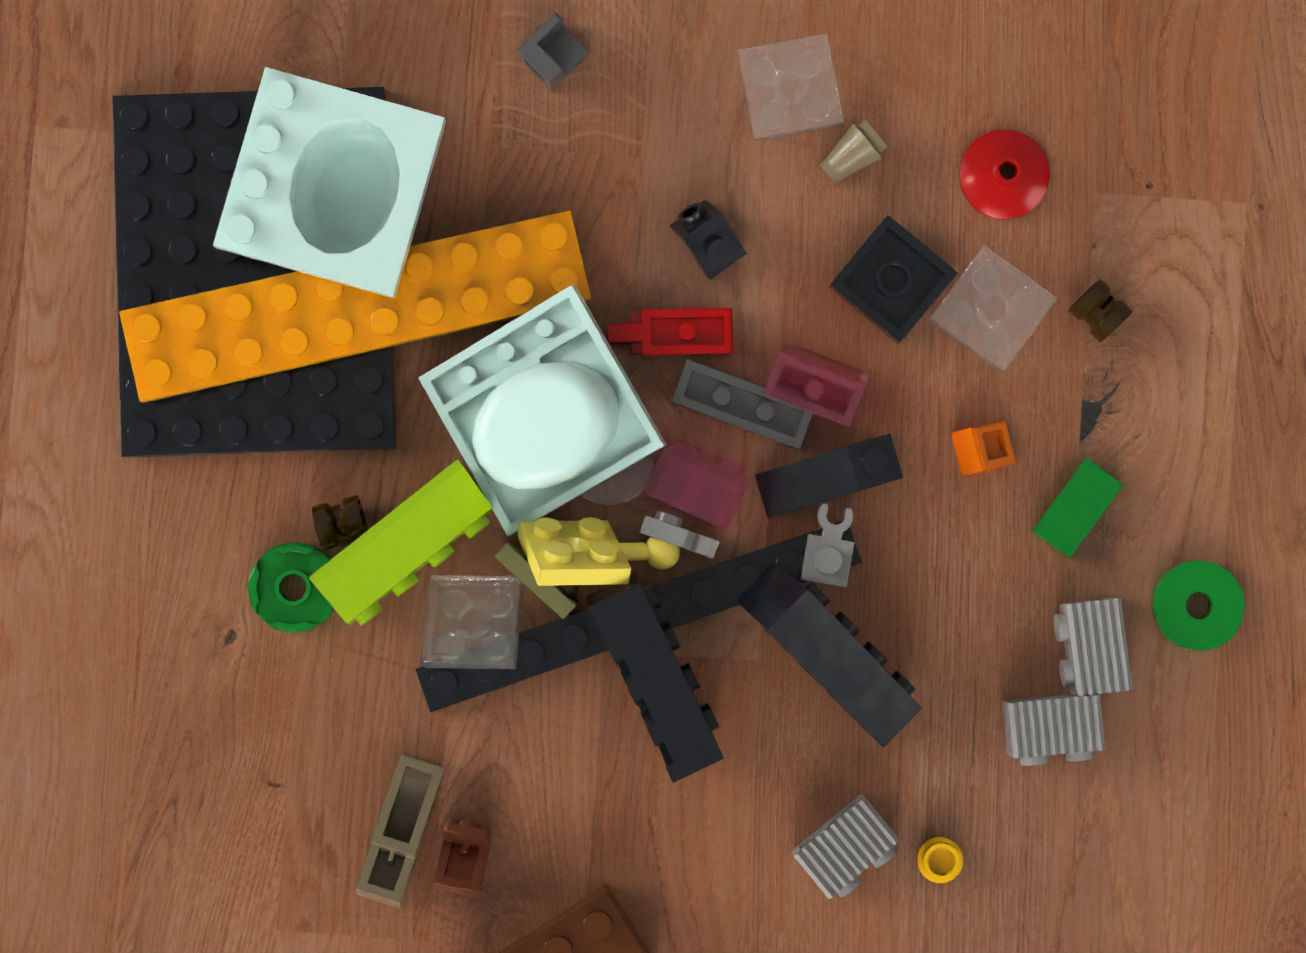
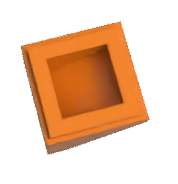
M1005 419L952 433L957 461L963 476L1016 463Z

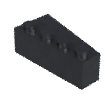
M775 563L737 602L884 748L922 710V707L910 696L916 689L897 670L890 675L882 667L888 660L873 644L867 641L862 646L854 638L859 629L843 613L839 611L833 616L825 608L831 600L813 582L810 581L804 587Z
M636 573L630 575L629 584L609 585L586 596L588 607L616 665H619L621 669V675L636 706L638 705L641 710V716L653 743L661 751L666 765L665 768L672 782L674 783L724 759L712 733L713 730L720 728L709 704L706 703L699 706L693 691L701 687L689 662L682 666L679 665L673 651L681 648L670 623L668 622L661 626L654 613V610L662 606L650 581L641 585Z

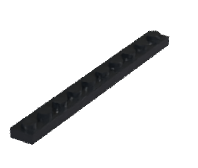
M850 527L843 532L841 540L855 542ZM822 528L653 586L652 588L662 606L654 610L660 625L662 626L669 622L671 627L675 628L740 605L737 601L775 563L799 583L807 582L800 580L808 534L821 536ZM855 543L851 566L862 563ZM590 609L567 616L564 619L561 618L417 668L416 672L429 710L433 712L609 651Z

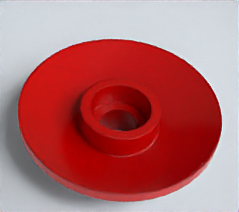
M1007 129L991 131L976 139L966 150L959 169L960 186L970 205L985 216L1001 220L1018 218L1033 210L1043 199L1050 179L1049 164L1041 147L1029 136ZM1003 164L1011 165L1015 170L1014 178H1003L999 172L1000 166Z

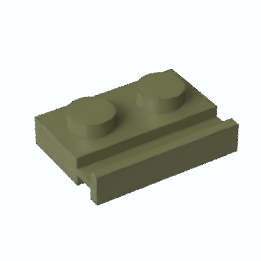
M514 541L506 543L494 556L562 619L566 618L580 603L574 596L578 591L575 585L538 586L522 546L517 545Z

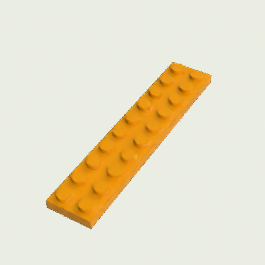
M569 210L410 246L395 299L297 271L119 311L139 401L145 403L518 318L571 285H576L585 302L591 301V295L571 211Z

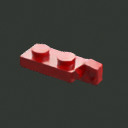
M732 308L641 309L639 313H630V323L607 324L606 327L609 345H630L631 355L642 354V357L733 354Z

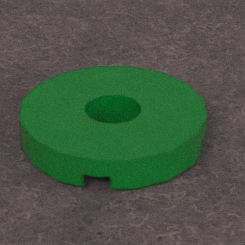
M298 542L276 545L268 550L251 569L248 582L250 604L256 614L273 629L289 633L312 630L325 622L334 611V608L309 577L331 560L329 556L313 545ZM292 574L301 576L306 583V592L297 601L288 599L282 590L284 580Z
M1192 560L1177 564L1162 574L1153 589L1150 607L1152 616L1155 618L1156 625L1159 628L1158 630L1165 639L1179 648L1205 651L1220 647L1235 635L1243 621L1245 601L1241 586L1231 572L1213 562ZM1196 592L1202 593L1207 598L1209 604L1207 613L1198 619L1190 616L1186 609L1187 599Z

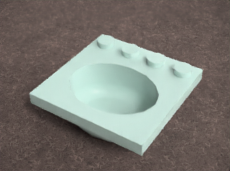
M265 67L213 246L217 249L395 299L446 125L445 117Z
M576 285L567 287L418 378L483 494L491 504L492 510L507 536L518 532L520 521H536L666 445Z

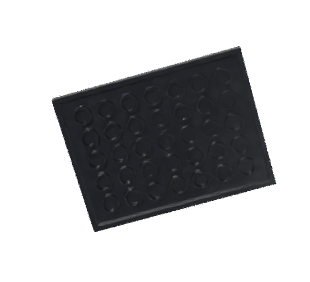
M384 87L342 88L386 101V90ZM258 91L112 96L121 457L396 449L393 346L145 403L139 401L119 311L297 272L217 249L213 246Z

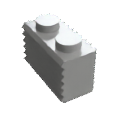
M1111 597L1059 604L1060 614H1054L1053 622L1056 639L1058 642L1064 641L1066 659L1059 661L1063 687H1069L1070 693L1075 696L1133 690L1121 598Z
M1069 694L1002 701L1007 755L1012 758H1020V765L1047 764L1048 755L1065 754L1066 761L1094 759L1093 751L1106 750L1100 694L1085 696Z
M861 793L791 852L828 899L832 898L836 893L840 898H843L861 883L862 880L858 876L871 864L876 869L881 867L897 853L894 845L900 839Z

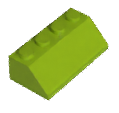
M457 459L312 574L309 579L349 626L356 620L363 626L383 610L379 602L393 591L399 597L416 584L419 579L415 573L428 562L435 568L452 555L455 550L451 544L463 534H466L471 539L487 527L491 522L486 516L492 512V506Z

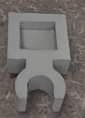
M822 504L817 512V521L822 528L821 536L811 534L807 536L800 580L847 588L855 542L841 539L843 532L852 524L853 511L852 509L845 508L842 522L834 525L827 519L828 505Z
M658 510L655 518L645 516L640 534L714 558L719 541L681 528L682 518Z

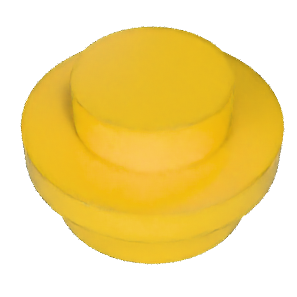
M941 836L932 837L926 840L919 848L917 865L922 875L929 881L947 883L956 878L963 866V855L959 846L951 839Z

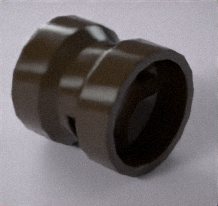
M1102 279L1094 283L1068 309L1077 320H1084L1090 326V334L1099 343L1113 333L1133 312L1124 301H1116L1110 295L1111 288Z
M358 495L343 498L341 504L330 506L327 503L312 506L313 522L323 550L336 548L341 541L348 539L354 542L368 531L366 517Z

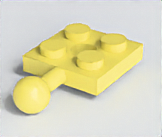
M593 517L583 518L579 521H558L553 518H539L536 521H520L518 539L538 586L629 584L631 567L628 561L646 560L653 568L664 570L674 566L680 556L679 546L650 537L646 543H619L608 520H600Z

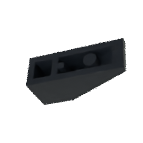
M887 434L756 474L755 478L767 518L896 481L902 479L903 474L891 434Z

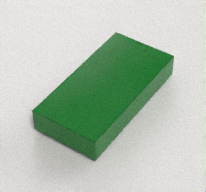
M1084 458L1032 528L1031 532L1066 558H1071L1121 490L1123 484L1091 460Z

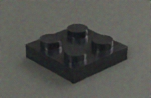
M887 215L831 282L829 288L899 344L958 272Z

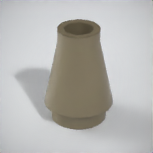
M866 120L858 126L853 123L826 159L819 165L837 185L844 178L882 159L880 154L888 146Z

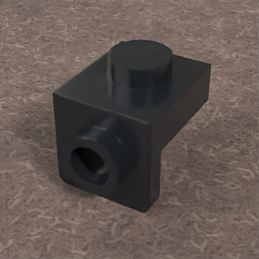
M707 200L686 207L679 214L678 220L670 225L673 232L684 242L704 275L710 280L747 254L722 213Z

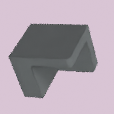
M557 13L553 14L517 49L520 61L551 92L588 56L586 48L564 27L563 19Z

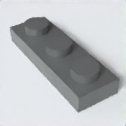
M689 359L685 363L671 401L672 404L797 450L801 448L816 407Z

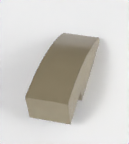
M400 755L371 838V846L356 886V894L358 896L399 909L401 908L442 780L443 767Z

